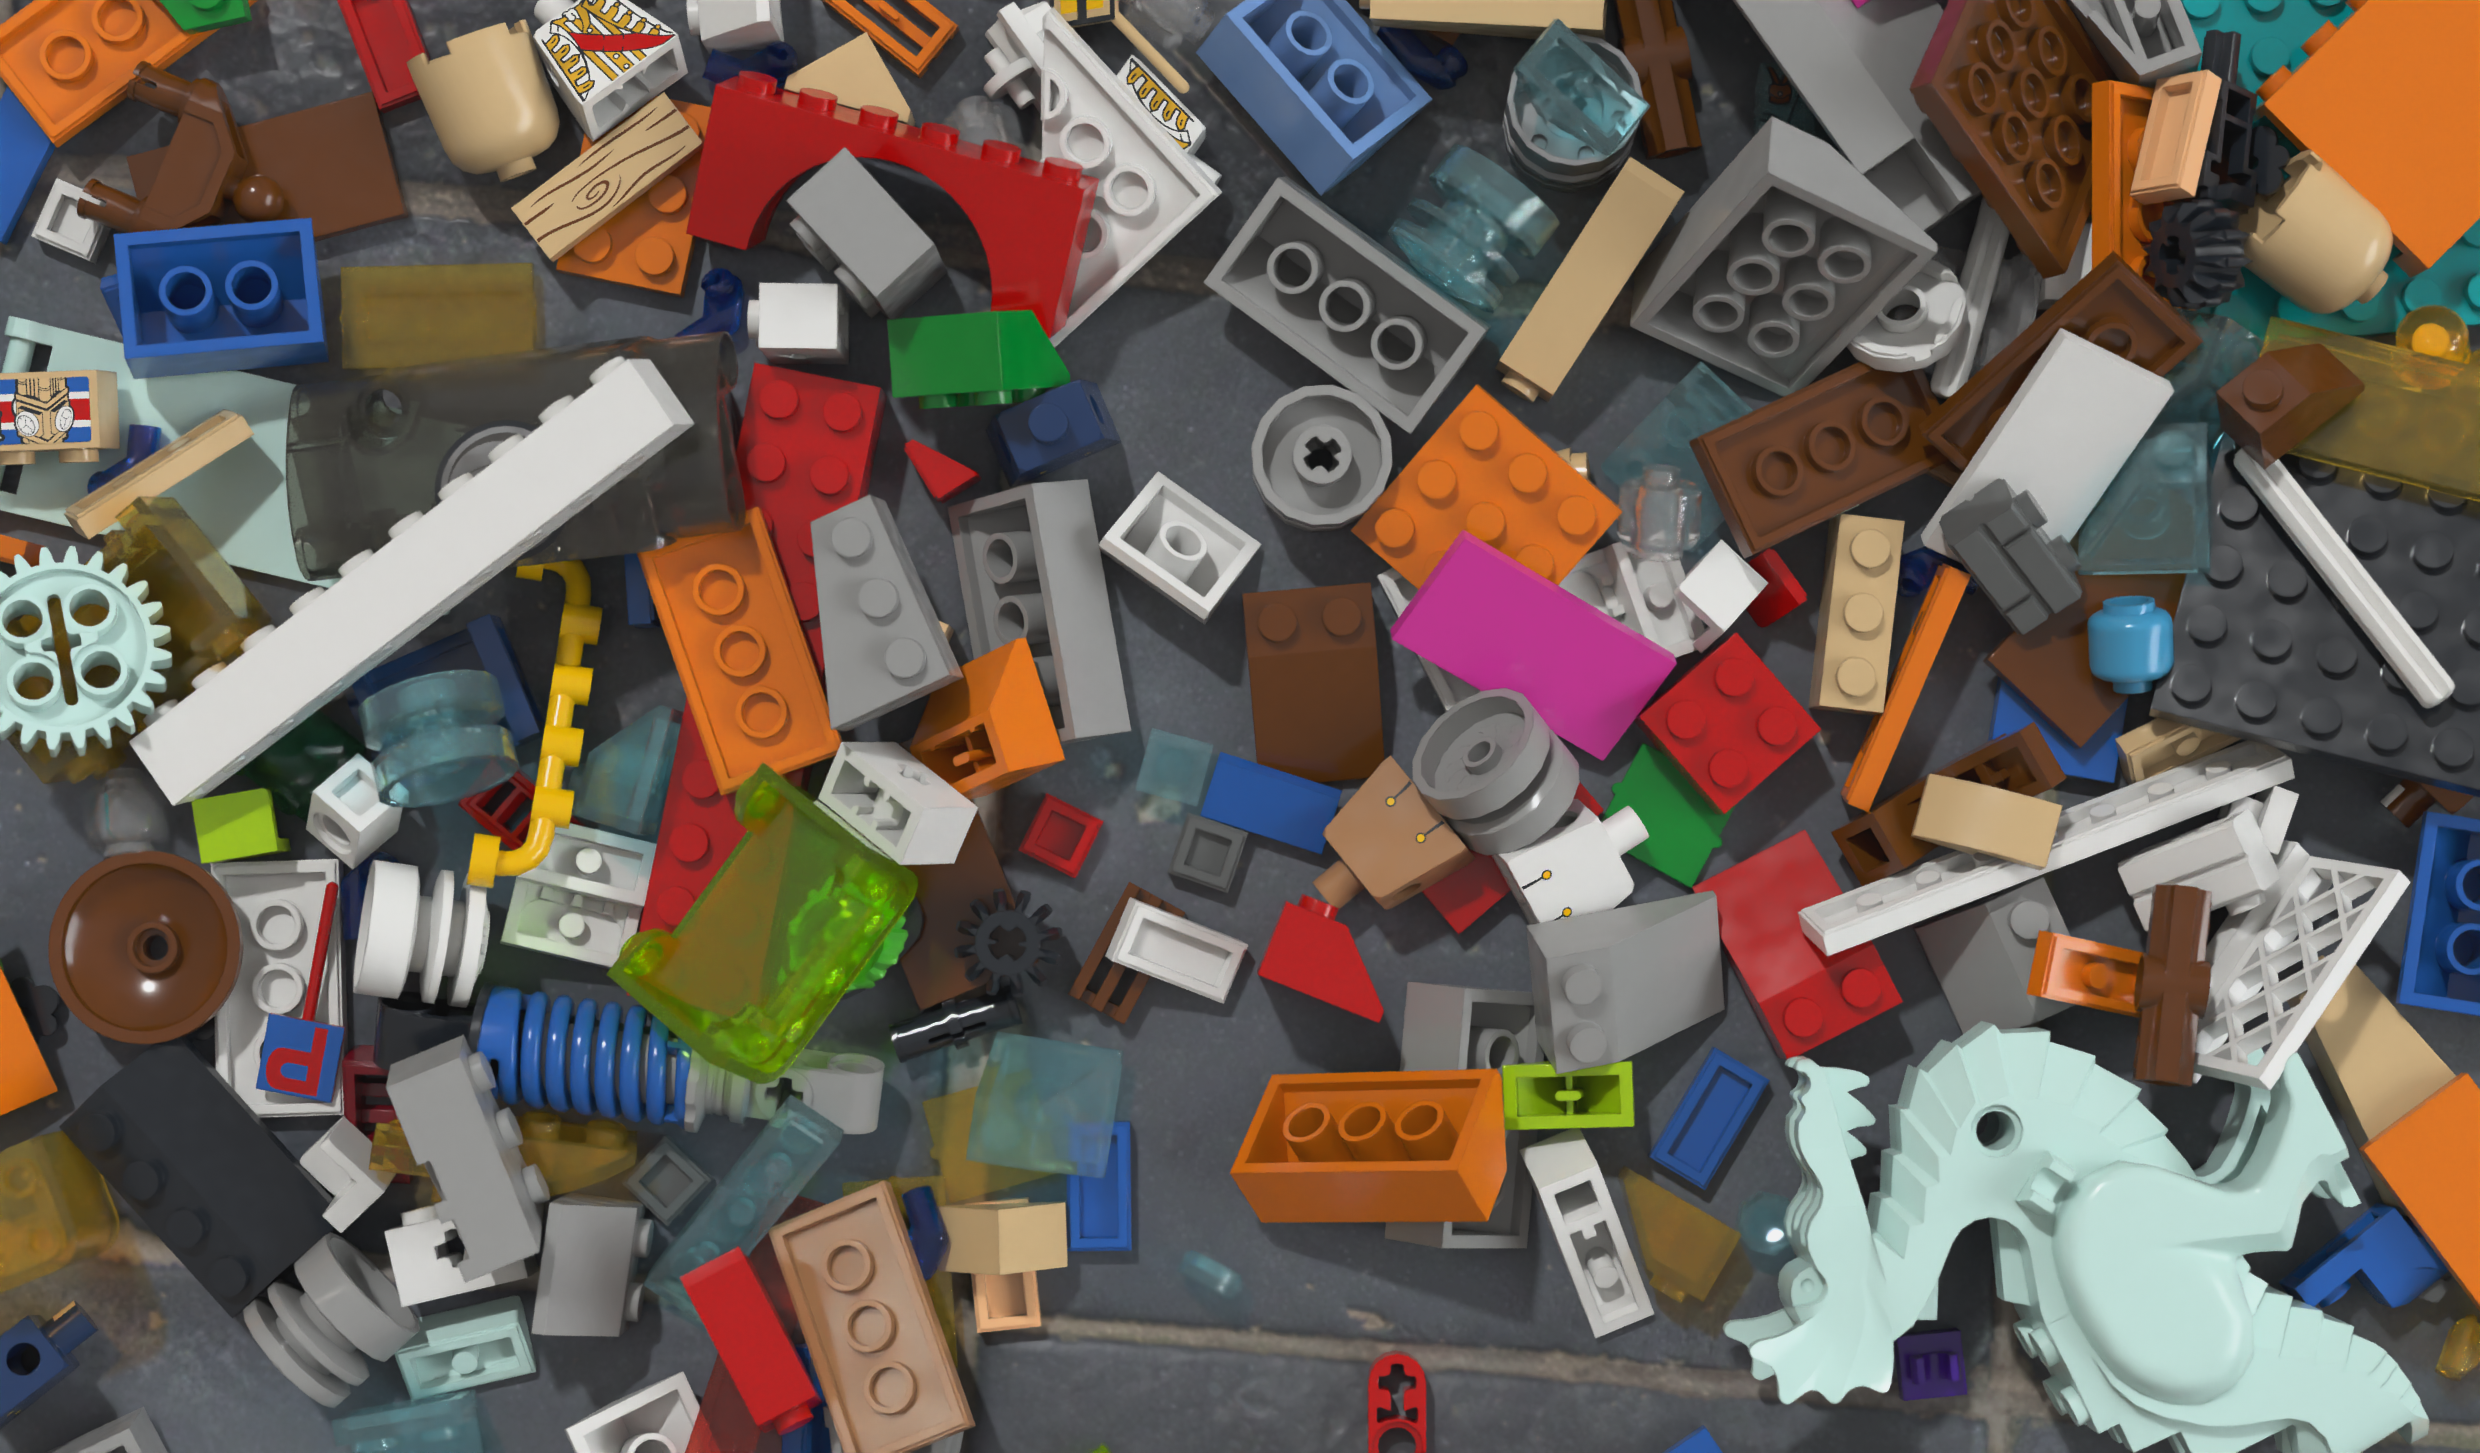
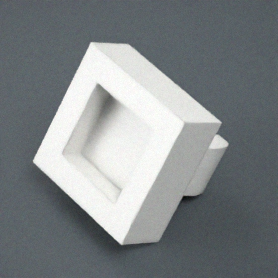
M2273 786L2257 792L2255 799L2244 797L2221 806L2217 818L2222 819L2248 809L2253 813L2263 835L2264 846L2268 847L2271 855H2278L2299 794Z

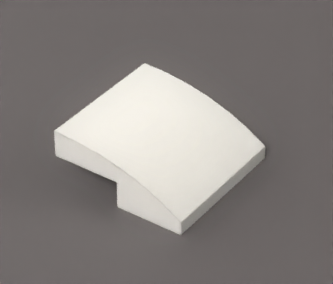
M1668 526L1584 555L1558 585L1674 654L1675 658L1696 651L1697 649L1692 643L1705 630L1701 619L1675 594V589L1686 576Z
M570 823L569 829L556 827L554 840L548 856L535 869L516 876L500 944L625 973L628 969L641 911L645 905L657 844Z

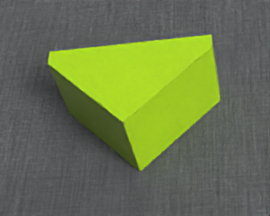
M1550 1061L1502 1065L1505 1130L1635 1126L1632 1061H1620L1556 1074Z

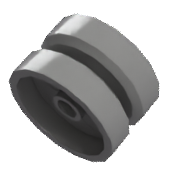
M1334 385L1304 386L1279 398L1261 418L1251 451L1254 485L1264 505L1285 524L1308 532L1338 531L1359 521L1382 495L1392 467L1391 436L1379 412L1359 394ZM1325 450L1332 456L1333 465L1329 471H1326L1322 466L1315 467L1313 470L1310 468L1308 460L1312 452Z
M1507 688L1481 691L1455 704L1441 715L1423 736L1412 761L1413 781L1422 795L1439 814L1443 815L1452 830L1468 849L1484 855L1510 853L1536 841L1554 827L1570 807L1580 783L1579 763L1554 731L1549 729L1544 719L1523 693Z

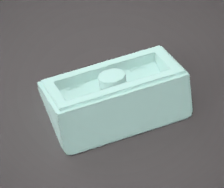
M510 1296L419 1317L417 1319L420 1331L394 1354L411 1401L534 1373L537 1367L524 1308L519 1296Z

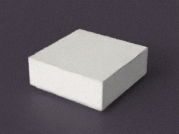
M56 178L31 236L96 264L111 228L92 220L78 217L77 205L79 198L105 207L107 203L82 192L83 189Z

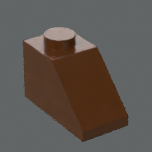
M2321 343L2268 351L2216 392L2221 429L2265 470L2365 391V384Z

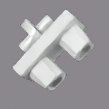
M1046 1L1022 10L1018 8L1015 2H1012L998 11L997 17L999 19L985 33L986 38L994 48L984 56L985 61L995 74L983 88L990 100L998 99L1009 93L1020 110L1033 103L1041 114V69L1043 68L1044 55L1042 16L1051 9Z

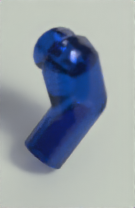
M381 851L372 853L343 878L340 885L344 940L358 939L364 895L373 860L401 864L396 857L389 853Z

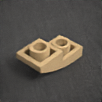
M1928 774L1911 837L1971 855L1979 852L2041 871L2046 868L2063 805L1979 783Z

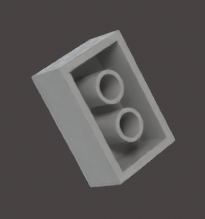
M845 147L786 200L797 216L789 225L796 232L803 245L828 272L837 264L839 265L834 274L840 279V283L846 288V292L871 319L879 311L888 319H897L948 272L935 244Z

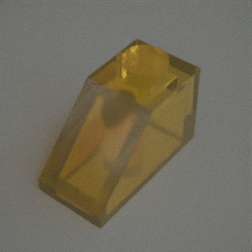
M1623 1165L1618 1174V1180L1640 1262L1647 1270L1654 1273L1649 1284L1680 1303H1683L1688 1293L1704 1302L1742 1234Z

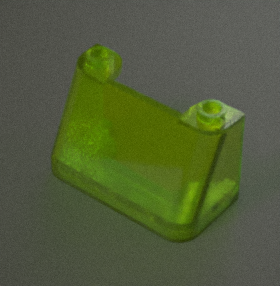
M762 763L754 775L742 783L736 794L735 819L748 830L677 928L672 934L657 928L634 934L624 943L620 950L619 958L607 973L612 980L708 1063L757 1084H767L776 1080L794 1063L907 910L918 888V877L905 865H899L848 822L782 773Z

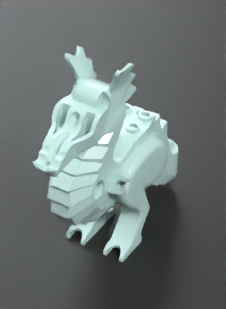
M1981 1021L1952 1043L1941 1039L1917 1067L1907 1065L1898 1103L1888 1105L1890 1148L1881 1150L1880 1191L1870 1193L1867 1212L1850 1162L1854 1158L1864 1156L1867 1149L1847 1131L1856 1127L1871 1126L1876 1121L1873 1114L1848 1093L1853 1089L1867 1086L1870 1082L1869 1077L1851 1069L1820 1067L1804 1056L1791 1057L1785 1062V1066L1796 1070L1799 1077L1796 1087L1789 1093L1793 1100V1107L1786 1115L1785 1134L1790 1152L1800 1168L1802 1183L1797 1194L1788 1205L1783 1221L1786 1237L1797 1258L1786 1263L1779 1272V1298L1784 1308L1759 1317L1729 1320L1723 1325V1332L1726 1336L1740 1341L1748 1347L1749 1355L1752 1357L1750 1372L1755 1379L1764 1380L1775 1374L1777 1379V1396L1782 1403L1791 1404L1802 1394L1810 1390L1820 1392L1828 1401L1836 1404L1841 1401L1847 1392L1855 1387L1865 1386L1878 1392H1887L1890 1388L1893 1374V1342L1911 1328L1916 1320H1937L1938 1278L1952 1243L1964 1227L1975 1220L1989 1218L1997 1297L2004 1301L2013 1302L2021 1319L2013 1324L2020 1343L2032 1359L2039 1356L2051 1377L2042 1381L2049 1399L2061 1416L2068 1413L2078 1427L2083 1424L2088 1425L2090 1429L2098 1434L2107 1430L2114 1441L2119 1444L2123 1442L2124 1446L2133 1453L2165 1438L2168 1439L2175 1453H2237L2273 1434L2276 1448L2282 1453H2362L2394 1431H2397L2408 1444L2428 1435L2429 1418L2420 1403V1398L2411 1386L2412 1383L2398 1364L2387 1354V1351L2377 1344L2353 1334L2354 1326L2327 1315L2322 1310L2302 1301L2292 1299L2293 1296L2267 1286L2268 1283L2249 1272L2251 1267L2243 1257L2244 1254L2253 1252L2288 1251L2293 1245L2302 1202L2310 1192L2319 1198H2332L2343 1207H2354L2361 1203L2340 1163L2349 1158L2347 1147L2298 1053H2294L2288 1058L2284 1071L2271 1090L2234 1082V1097L2218 1143L2207 1162L2198 1169L2192 1170L2186 1159L2165 1136L2168 1129L2137 1099L2142 1089L2096 1065L2095 1055L2050 1042V1031L2038 1027L1997 1029L1994 1024ZM2261 1048L2247 1055L2248 1064L2255 1066L2259 1064L2265 1055ZM1987 1113V1126L1984 1132L1977 1137V1123Z

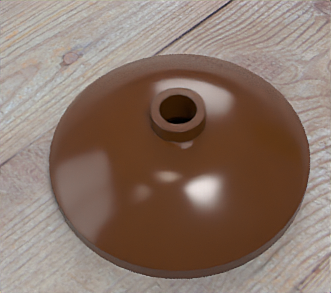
M149 850L127 852L110 857L82 874L68 889L57 907L48 943L52 977L61 998L70 1011L95 1032L116 1041L132 1044H157L172 1041L194 1032L212 1019L228 1000L236 985L244 951L243 932L238 912L221 883L210 872L189 859L167 852ZM158 936H162L168 944V952L160 960L154 958L150 950L152 941Z

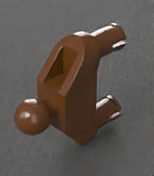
M141 61L134 69L133 74L157 87L152 89L130 79L127 88L128 99L134 102H141L177 117L179 123L148 196L141 200L107 186L100 180L91 179L82 192L107 204L105 207L79 198L77 205L78 217L92 220L121 233L216 226L224 222L231 204L234 203L235 210L240 218L248 223L275 220L283 211V190L277 181L266 175L257 174L242 179L249 162L231 106L220 84L208 78H196L190 82L156 68L151 63Z

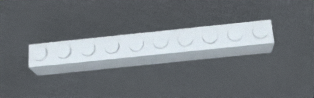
M618 356L599 367L589 377L593 386L575 400L571 395H568L551 404L539 415L538 418L542 422L539 428L526 438H523L521 434H517L499 444L488 454L492 464L475 477L469 472L448 483L439 491L438 496L442 502L425 515L421 511H417L400 520L388 531L392 539L376 553L372 549H367L349 559L338 570L343 578L326 591L322 587H318L301 596L289 607L293 614L290 619L278 628L271 624L250 635L240 645L244 651L243 655L228 666L225 662H220L208 668L192 681L191 684L196 691L180 703L177 699L167 701L154 709L155 712L152 715H147L143 719L147 728L130 740L129 743L170 803L174 806L202 799L695 424L650 359H627L625 361L622 356Z

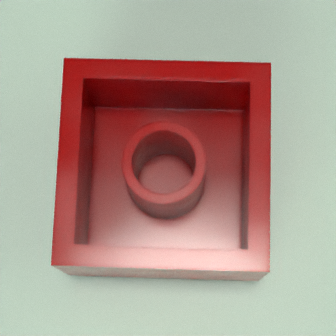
M1737 632L1722 640L1643 709L1634 720L1636 725L1657 749L1666 756L1716 815L1727 813L1821 730L1817 723Z

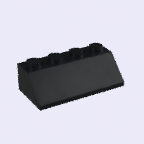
M186 1036L152 1045L102 1084L59 1126L232 1319L241 1314L259 1296L266 1297L268 1295L267 1288L279 1278L285 1279L295 1269L294 1263L326 1234L333 1233L336 1230L322 1216L333 1198L301 1166L295 1156Z

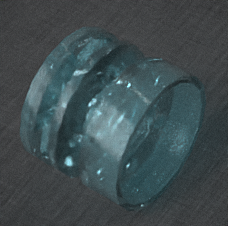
M1454 144L1428 179L1434 191L1445 203L1441 208L1426 200L1413 197L1407 206V210L1420 226L1406 219L1398 218L1388 230V236L1408 257L1411 265L1436 287L1456 299H1463L1482 311L1493 314L1504 297L1489 279L1509 288H1512L1519 279L1512 265L1502 255L1503 252L1507 250L1522 258L1534 260L1557 230L1560 222L1540 198L1503 168L1464 145Z

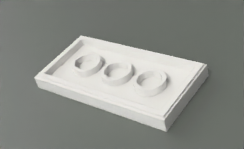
M2060 328L1922 532L1921 538L1924 546L1960 562L1948 547L1939 521L1942 515L1965 500L1971 501L1974 494L1998 478L2005 479L2016 495H2019L2026 489L2033 495L2048 519V522L2041 527L2051 540L2059 535H2063L2070 542L2174 393L2170 381Z
M341 859L211 864V874L225 888L238 912L242 926L244 948L241 970L236 985L228 1000L214 1016L216 1071L259 1118L344 1115L342 1060L348 1054L343 861ZM329 882H335L339 889L315 1021L346 1027L332 1103L256 1089L269 1013L302 1019L326 885Z

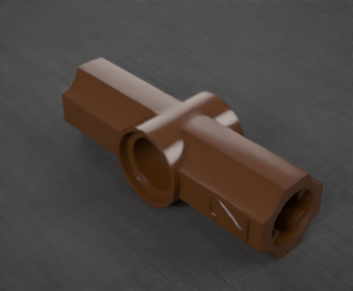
M1614 0L1621 38L1617 42L1618 50L1624 53L1638 73L1642 90L1643 104L1639 126L1646 160L1667 159L1699 150L1702 145L1689 82H1692L1693 78L1690 50L1683 27H1677L1673 0Z
M2156 884L2153 887L2146 953H2142L2140 956L2135 982L2134 1007L2140 1013L2135 1040L2136 1051L2132 1067V1081L2166 1087L2189 1088L2192 1086L2199 1019H2203L2210 991L2211 966L2209 961H2205L2210 929L2212 891L2183 885Z

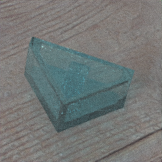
M1554 19L1513 68L1539 116L1605 156H1610L1650 108V105L1560 19Z

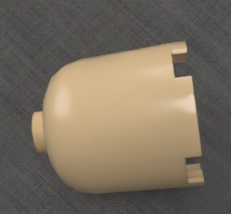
M526 19L514 23V27L509 30L504 22L447 41L446 44L450 52L448 55L429 61L426 53H421L406 62L444 152L453 165L463 172L476 175L496 171L500 182L512 180L537 169L533 157L549 149L557 138L560 121L557 106Z
M2311 149L2302 151L2291 158L2287 166L2282 168L2290 176L2283 181L2279 191L2268 196L2256 192L2254 208H2249L2248 214L2239 215L2238 229L2251 234L2243 246L2244 254L2253 262L2244 265V267L2294 305L2308 313H2333L2344 309L2355 300L2365 304L2382 289L2389 275L2383 269L2389 260L2394 240L2391 227L2383 214Z

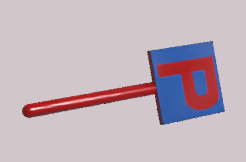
M329 882L325 889L302 1019L269 1013L256 1089L328 1103L333 1102L346 1027L317 1022L315 1017L339 889L335 882Z

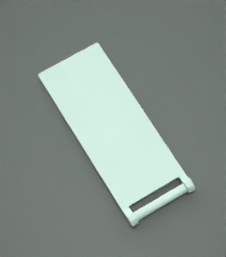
M9 316L4 335L9 336L10 341L2 373L29 372L36 344L52 347L47 372L75 370L117 372L120 449L99 450V462L59 463V451L35 452L36 464L23 465L17 493L0 491V511L72 527L63 514L66 512V508L225 409L242 415L254 435L98 534L330 588L343 578L338 570L345 562L367 549H372L376 553L392 539L388 531L396 523L414 512L421 511L425 515L436 507L435 480L440 463L450 447L460 437L475 427L237 370L134 379L125 361L123 343ZM0 465V487L6 465Z

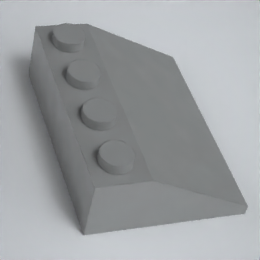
M1772 116L1635 271L1630 327L1785 397L1808 386L1930 261L1937 253V243L1829 143Z

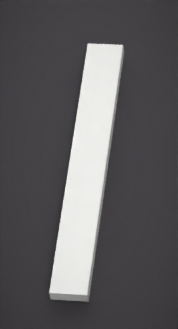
M2247 740L2061 811L2046 868L2041 871L1979 852L1971 855L1957 850L1802 909L1798 912L1802 932L1823 953L1830 956L2294 779L2292 759L2274 746Z

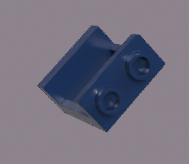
M487 614L466 623L467 629L376 667L352 684L353 691L346 693L349 708L356 722L361 728L369 726L378 746L377 750L371 752L375 768L406 794H412L543 737L545 720L501 617Z

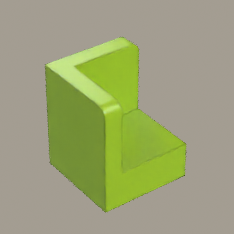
M260 788L191 801L201 864L224 863L291 851L289 838L278 837L272 794L269 789Z

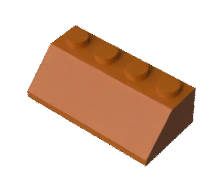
M1497 1069L1272 1074L1232 1166L1230 1175L1261 1223L1488 1222L1507 1172L1502 1078Z

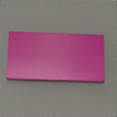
M1465 530L1460 532L1390 629L1392 640L1480 691L1507 688L1523 693L1544 719L1549 729L1601 761L1607 757L1677 664L1674 654Z

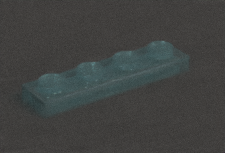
M790 1095L650 1268L643 1285L697 1319L699 1315L679 1277L738 1246L748 1257L841 1142L844 1130Z

